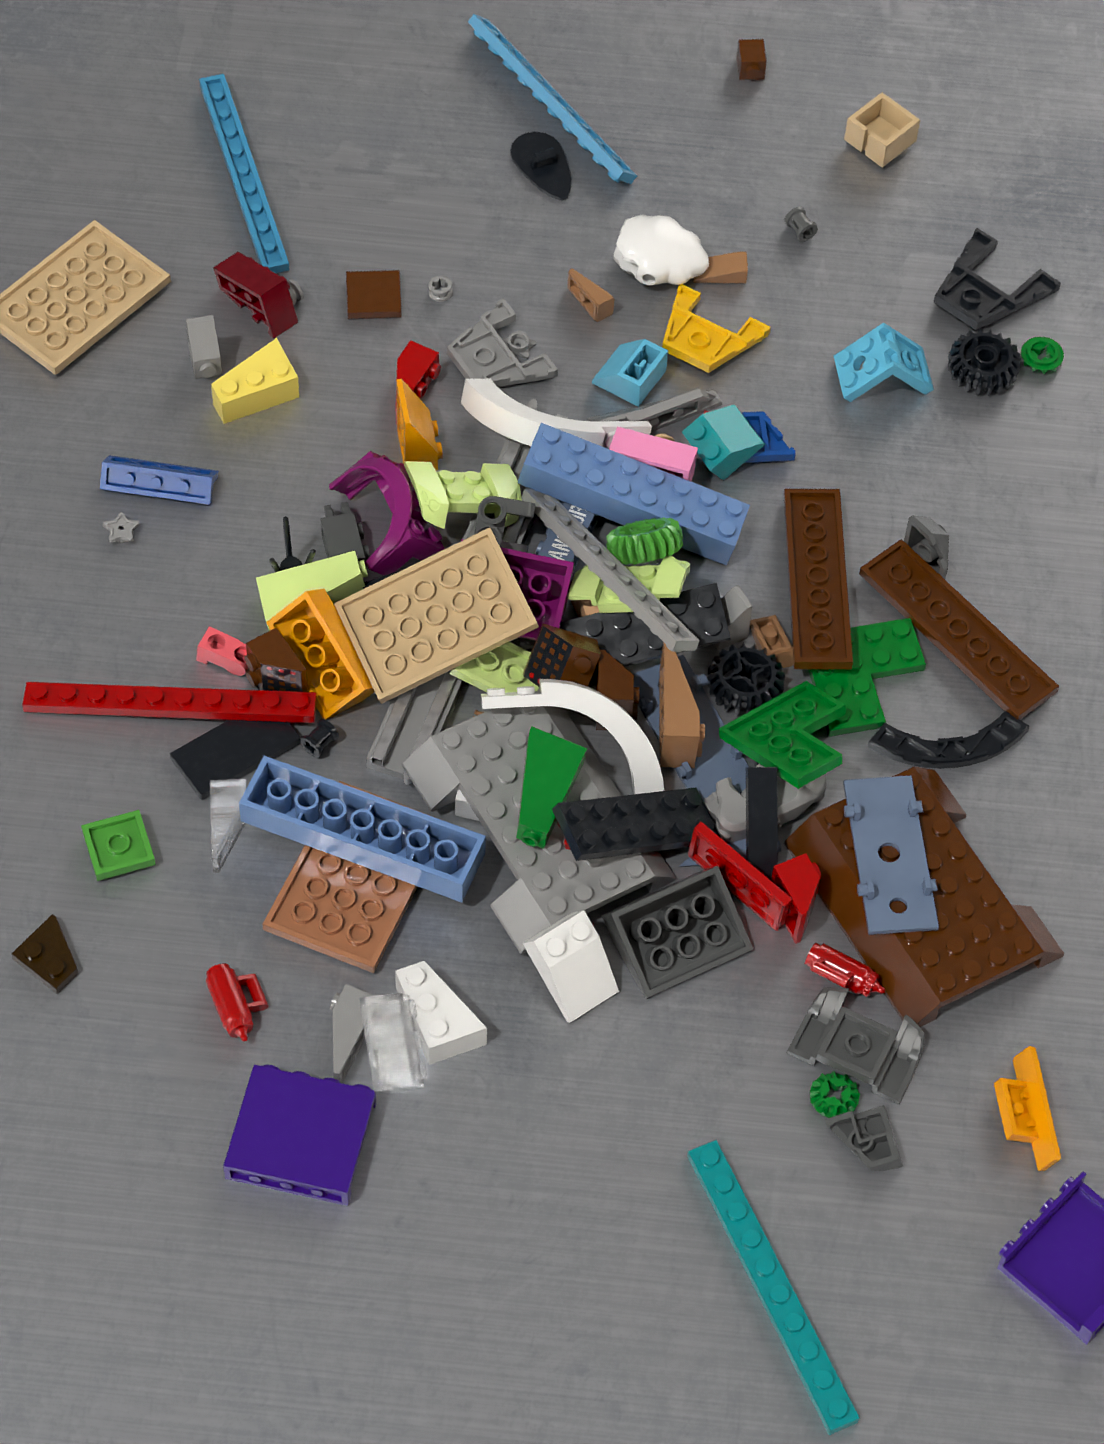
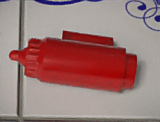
M814 943L805 960V965L810 967V971L843 988H849V991L857 995L862 994L865 997H869L873 992L880 994L885 992V988L878 982L880 975L874 972L871 967L824 943L822 945Z
M217 964L206 972L207 987L223 1028L227 1030L229 1036L233 1038L240 1037L241 1041L246 1042L248 1040L247 1034L253 1029L251 1013L267 1009L268 1003L256 974L237 976L235 970L230 968L228 964ZM241 986H248L253 999L252 1003H247Z

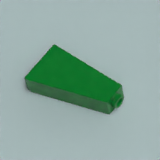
M531 727L526 746L516 838L522 840L528 846L545 848L557 820L552 809L557 803L567 801L584 764L587 748Z

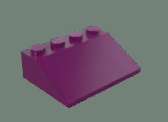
M500 547L539 626L520 637L536 640L542 624L560 628L568 601L567 595L573 580L574 562Z

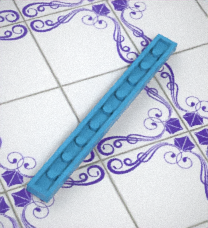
M473 14L468 21L475 29L473 33L489 44L488 49L492 53L503 58V65L519 75L517 77L518 81L533 90L532 95L538 101L548 106L547 111L563 122L562 127L567 132L575 134L578 138L577 143L593 153V160L609 170L607 174L611 179L618 183L623 181L632 184L637 175L488 19Z
M220 74L200 78V88L259 264L268 267L274 273L289 271V262L225 75Z

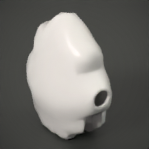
M641 214L625 219L616 242L617 246L613 259L618 263L623 272L633 275L640 283L646 285H659L663 283L681 285L691 278L702 275L709 267L708 254L701 246L699 237L693 232L682 228L673 218L664 215L651 217Z

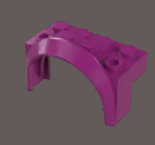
M369 451L356 464L329 484L330 490L347 495L349 500H352L375 480L392 512L391 524L385 539L365 562L369 570L385 576L396 572L412 557L422 561L445 549L441 542L442 536L433 524L427 522L422 517L415 489L403 463H396L385 455L381 456Z

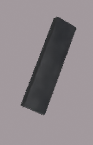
M746 767V860L769 880L772 878L773 867L778 864L777 767Z

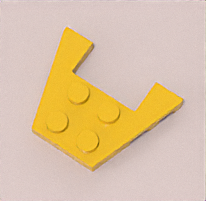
M681 284L678 285L662 348L668 350V354L710 373L768 337L771 326L749 317L737 333H733L692 313L691 311L700 301L701 293Z

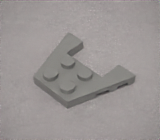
M504 298L496 303V307L493 310L485 312L475 326L467 328L447 346L448 356L465 379H492L497 387L555 378L558 376V369L546 353L524 363H520L496 332L497 329L516 321V314Z

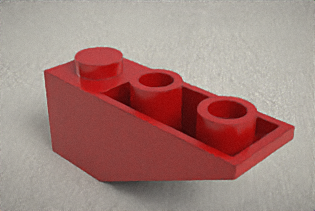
M410 340L397 358V379H403L411 390L422 399L427 392L431 380H436L440 374L439 352ZM396 396V425H397V396Z

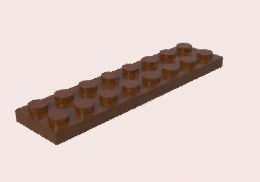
M784 489L794 669H852L853 657L840 489Z
M902 539L860 567L859 575L905 618H910L914 627L1002 710L1007 711L1017 720H1021L1058 692L1059 685Z

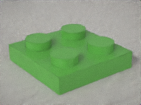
M140 810L81 825L97 881L156 865Z

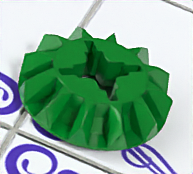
M1033 337L1023 344L1020 357L1024 360V366H1030L1033 372L1041 370L1045 374L1048 370L1055 372L1057 367L1062 365L1064 352L1062 347L1053 339ZM1046 351V357L1039 360L1038 356Z
M835 1070L830 1074L824 1075L822 1073L812 1083L810 1101L814 1109L822 1116L830 1118L846 1112H854L859 1103L860 1093L857 1089V1083L850 1080L847 1074H837ZM830 1088H833L835 1091H842L840 1100H837L835 1096L827 1097L830 1093Z

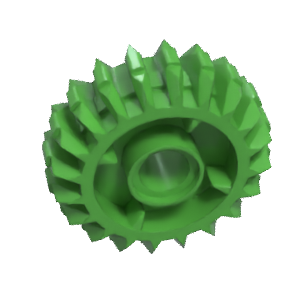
M652 518L626 523L624 526H618L616 529H613L606 536L607 550L625 565H635L637 563L664 559L666 556H671L678 552L683 546L681 527L679 522L672 518Z

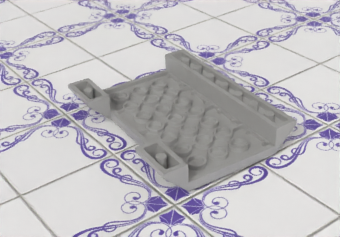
M533 706L488 710L429 737L402 763V767L431 812L454 802L457 791L460 789L516 877L517 881L491 904V908L521 955L527 952L522 944L523 942L572 912L584 910L587 914L643 886H646L651 893L676 880V877L659 851L576 861L571 850L566 849L564 846L565 837L557 822L544 849L537 846H528L522 840L516 838L526 746L531 727L587 748L584 764L566 802L622 796L563 707Z

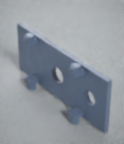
M678 656L700 712V724H705L704 742L702 741V756L696 757L695 768H691L688 762H683L681 766L674 769L685 788H697L703 802L705 798L716 791V783L727 777H731L732 785L741 794L746 788V767L749 766L742 756V752L719 738V728L724 726V723L703 689V686L710 684L706 674L695 675L685 656ZM660 664L633 674L634 687H639L638 706L658 741Z
M912 776L844 780L843 785L847 806H844L845 818L849 817L860 880V884H857V894L863 898L868 934L938 930L939 925L932 892L937 891L938 888L936 879H930L918 815V813L923 812L922 801H916ZM884 846H892L898 850L900 857L894 862H886L879 857L878 851ZM896 900L901 901L906 905L907 909L903 913H895L890 909V903Z

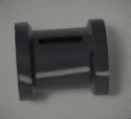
M320 719L316 723L317 727L309 735H304L300 741L302 747L316 758L322 755V750L331 741H336L339 738L336 728L325 719Z

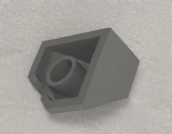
M912 515L908 519L904 542L946 579L949 535L941 525L936 524L930 517Z

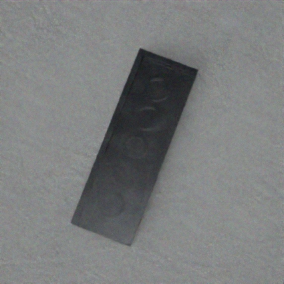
M717 583L681 591L679 598H660L659 601L700 640L697 648L731 640ZM634 612L595 613L561 623L560 629L597 639L599 649L605 650L624 667L661 658L663 641L653 634L650 628L634 615ZM597 665L593 674H597Z
M696 787L557 803L552 809L576 861L690 847L694 828L700 822H703L720 837Z

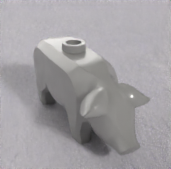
M826 774L799 789L777 776L778 830L782 824L802 814L813 802H819L824 798ZM727 777L716 783V791L704 799V804L710 816L716 820V828L720 837L728 842H735L746 839V788L740 794L732 785L731 777Z

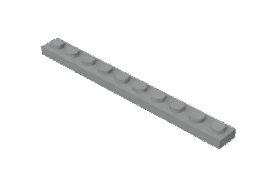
M524 489L522 501L536 504L534 514L544 522V525L550 528L559 537V540L565 543L573 551L574 555L580 558L588 566L589 570L595 573L603 581L604 585L610 588L619 597V600L626 604L634 612V615L641 619L650 628V631L666 644L669 650L677 653L696 651L700 640L556 498L533 489Z

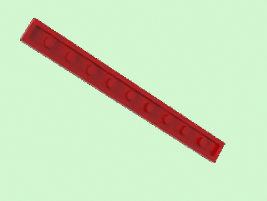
M26 682L22 707L24 712L314 723L317 694L316 692Z

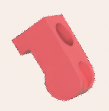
M209 626L197 646L196 661L206 665L208 662L225 668L234 675L243 676L248 670L244 659L247 655L246 644Z

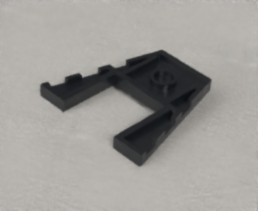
M979 228L975 229L972 238L968 240L961 256L954 263L953 269L950 274L948 273L934 298V303L974 330L980 329L1057 292L1061 285L1060 281L1039 269L1011 295H1007L971 271V269L996 249L998 243L996 239Z

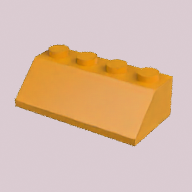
M324 588L304 592L266 622L270 630L278 629L306 668L308 692H316V707L323 719H330L362 702L375 692L338 611Z

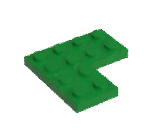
M910 618L851 627L852 669H808L814 686L846 705V714L825 726L829 737L879 729L886 723L873 679L925 671L926 663Z
M804 681L720 727L719 738L763 767H777V776L799 789L843 764L841 753L812 736L811 733L846 714V705L808 681Z

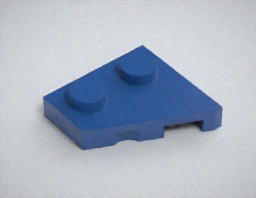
M764 411L741 412L765 443L745 463L795 461L796 453L794 448H789L782 440V433L771 424L770 418Z

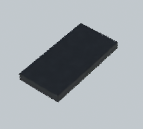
M227 720L171 752L170 759L200 799L203 800L257 769L263 756L275 759L301 744V737L289 722Z

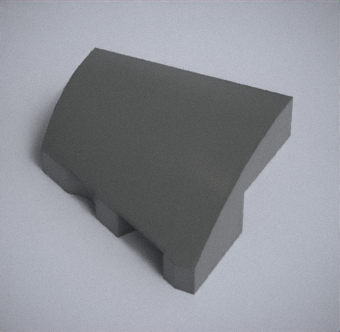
M884 1105L857 1114L850 1111L825 1119L827 1126L870 1171H884L903 1167Z

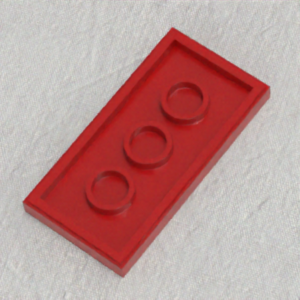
M700 822L694 828L688 856L703 869L718 866L728 890L770 927L778 931L785 923L792 898L703 822Z

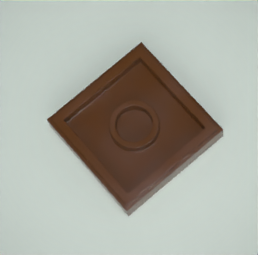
M400 270L346 271L348 319L401 318Z

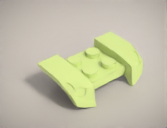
M404 462V467L415 489L423 519L445 529L448 512L478 513L479 504L486 497L497 496L522 501L520 484L517 483L518 480L509 464L483 463L481 472L477 473L475 471L451 472L448 470L436 472L431 462ZM490 503L485 507L484 511L485 513H495V518H497L501 513V508L498 504ZM507 514L505 527L517 522L519 516Z
M666 556L660 565L625 566L658 600L660 598H679L685 578L690 573V563L677 560L674 556ZM587 565L575 572L567 595L568 600H591L592 606H598L599 613L633 612L626 604L619 600V597L610 588L604 585L603 581L595 573L589 570Z

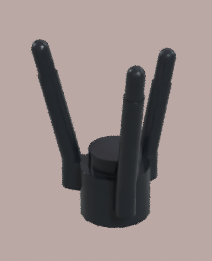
M287 516L283 517L286 558L281 562L280 567L274 558L269 559L275 572L302 565V562L292 555L290 525ZM315 549L310 550L304 564L313 561L316 553Z

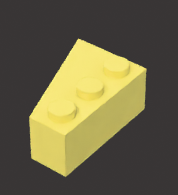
M277 338L211 384L213 405L223 424L299 398L298 376Z

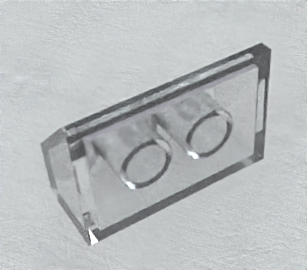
M404 993L359 998L374 1092L393 1094L425 1088L423 1080H427V1069L424 1061L420 1062L418 1049H422V1039L419 1030L415 1031L413 1018H417V1008L414 999L410 1000V995Z

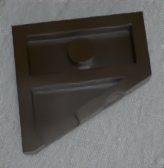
M53 914L11 953L12 959L56 994L78 975L75 961L57 918Z

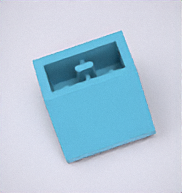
M646 339L620 344L592 379V384L639 407L666 372L668 350Z

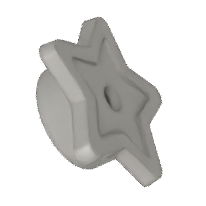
M522 331L514 332L508 338H502L514 356L518 355L524 359L529 358V349L536 345V341L529 339Z
M120 512L115 520L103 523V527L110 532L109 542L115 541L118 543L133 542V531L140 526L138 521L128 520L123 512Z

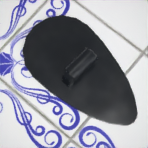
M529 132L517 137L512 143L510 154L512 161L520 172L546 195L557 200H566L571 190V175L560 143L553 136L543 132Z

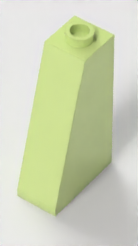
M351 551L256 577L265 620L267 622L304 592L324 588L334 604L363 590V587H365L363 578L368 577L364 560L358 561L356 552Z

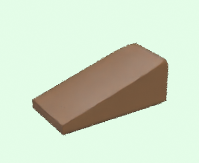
M733 252L708 257L709 267L702 275L693 278V283H746L748 274L747 252Z
M573 268L569 269L567 288L594 321L599 322L611 316L614 312V297Z
M776 615L750 620L749 627L758 650L761 651L766 648L767 656L775 654L776 662H781L783 668L793 666V647Z

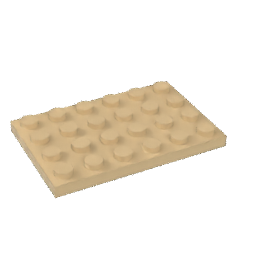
M94 220L0 294V334L53 374L57 375L171 282L170 274Z
M490 527L334 603L381 704L539 627Z

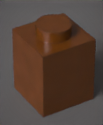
M764 39L738 40L736 58L739 80L764 79L767 62Z

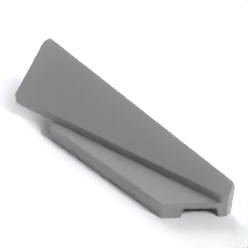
M697 388L670 399L588 417L587 421H648L652 426V432L702 413L705 410L722 405V401L714 389L703 390Z

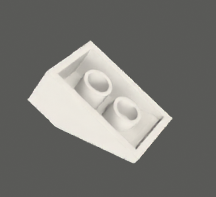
M584 910L570 913L522 943L567 1023L574 1021L619 992L600 937Z

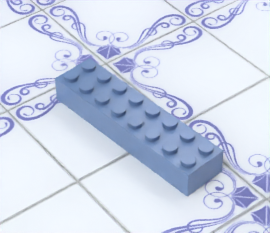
M541 423L517 482L622 525L644 519L672 518L679 522L682 530L683 546L681 548L723 565H727L750 507L749 504L544 423Z
M263 756L239 802L241 822L461 903L485 856V835L267 756Z

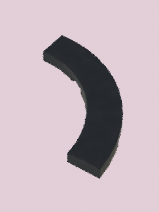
M1004 711L999 718L983 729L978 730V733L964 738L962 736L938 738L937 741L921 739L919 738L920 736L903 732L884 723L870 739L867 747L880 755L908 765L937 769L958 768L984 762L1008 750L1028 732L1029 725L1019 719L1017 720L1010 713Z

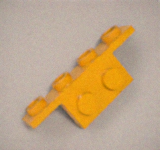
M1028 1046L1013 1058L1017 1080L1000 1078L994 1082V1088L1006 1140L1031 1143L1037 1170L1045 1171L1060 1161L1061 1155L1036 1048Z

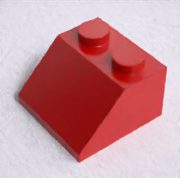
M806 853L775 865L771 878L775 885L792 898L784 924L795 944L801 942L814 908L819 880L821 879L818 865L815 862H811Z

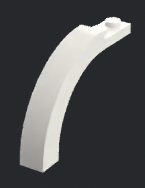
M465 379L461 404L474 418L495 432L529 446L532 445L541 423L607 449L610 447L617 427L648 435L651 433L652 426L648 421H580L549 415L515 401L502 392L492 379Z
M539 679L540 691H535L533 686L517 687V692L505 693V688L487 689V694H481L482 709L556 706L575 710L589 716L605 727L623 749L631 772L633 793L641 794L664 791L660 764L647 736L636 721L621 706L602 693L570 681Z

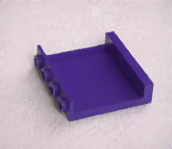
M254 1064L223 1164L225 1179L348 1206L351 1198V1185L372 1109L376 1108V1091L362 1084L352 1086L343 1084L334 1078L319 1079L310 1077L309 1074L302 1071H294L292 1073L280 1070L278 1067L269 1064L263 1066Z
M1082 1171L1076 1179L1071 1176L1065 1181L1059 1190L1061 1194L1056 1200L1051 1197L1044 1203L1039 1210L1041 1215L1035 1221L1030 1218L1019 1231L1021 1236L1015 1242L1009 1240L999 1252L1001 1259L997 1268L1087 1345L1104 1327V1199L1084 1183L1086 1173Z

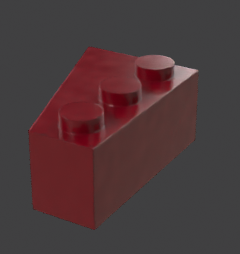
M236 252L213 267L220 290L241 309L246 306L254 314L252 319L257 324L262 321L269 328L268 334L273 339L298 323L289 292L290 285L285 277L277 275L268 267L260 265L253 258L247 257L240 252Z

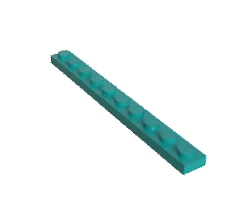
M717 1140L689 1150L687 1157L827 1433L831 1435L857 1424L860 1417Z

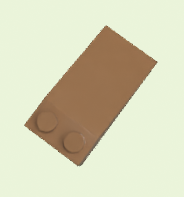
M663 642L659 668L660 767L676 768L681 766L683 762H688L691 768H695L696 757L702 756L705 724H700V712L676 652L669 650Z

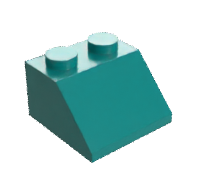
M734 404L701 414L682 431L691 446L698 448L697 454L708 469L723 481L765 445Z

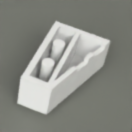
M425 961L395 971L396 990L429 1065L487 1045V1027Z

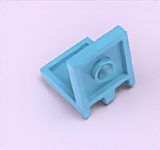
M885 323L877 326L834 355L843 398L849 402L858 398L891 375L899 378L924 395L934 390L923 347Z

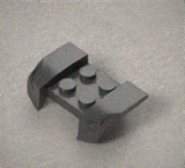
M824 987L810 1006L786 1053L813 1066L816 1061L826 1064L872 1085V1093L900 1104L915 1074L924 1049L923 1030L907 1014L902 1021L899 1031L889 1028L845 1008L844 1004L849 988Z

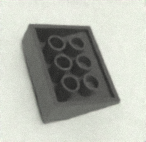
M718 866L706 868L601 915L613 944L645 998L753 950Z

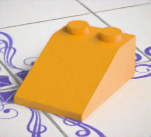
M396 379L397 433L403 464L405 461L431 462L434 469L438 470V459H443L441 442H436L435 437H438L437 421L431 420L430 410L403 379Z

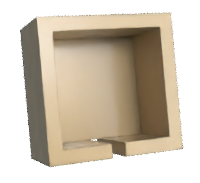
M881 92L847 119L844 140L860 152L866 150L865 155L883 168L917 141L920 119Z

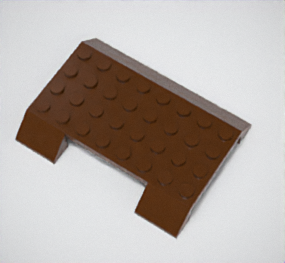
M914 766L895 776L911 775L916 801H922L923 812L918 813L930 879H936L938 888L937 891H932L939 925L938 930L868 934L863 898L857 894V884H860L850 821L849 817L845 818L844 806H847L846 798L813 813L784 841V844L793 858L806 853L810 861L818 865L821 872V879L818 885L819 897L863 963L880 975L878 982L885 988L884 994L902 1021L907 1014L919 1027H922L936 1020L939 1008L1032 962L1039 969L1063 957L1064 952L1031 906L1010 904L954 824L966 818V813L938 773L932 769ZM884 846L878 851L879 857L886 862H894L900 857L898 850L892 846ZM898 900L891 902L889 905L890 909L895 913H903L907 909L906 905Z

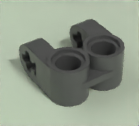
M497 496L486 497L480 502L478 507L474 535L490 527L496 535V540L500 547L528 553V545L505 542L502 539L506 515L511 514L533 518L536 504ZM490 503L498 504L501 508L500 515L495 519H490L485 515V507Z

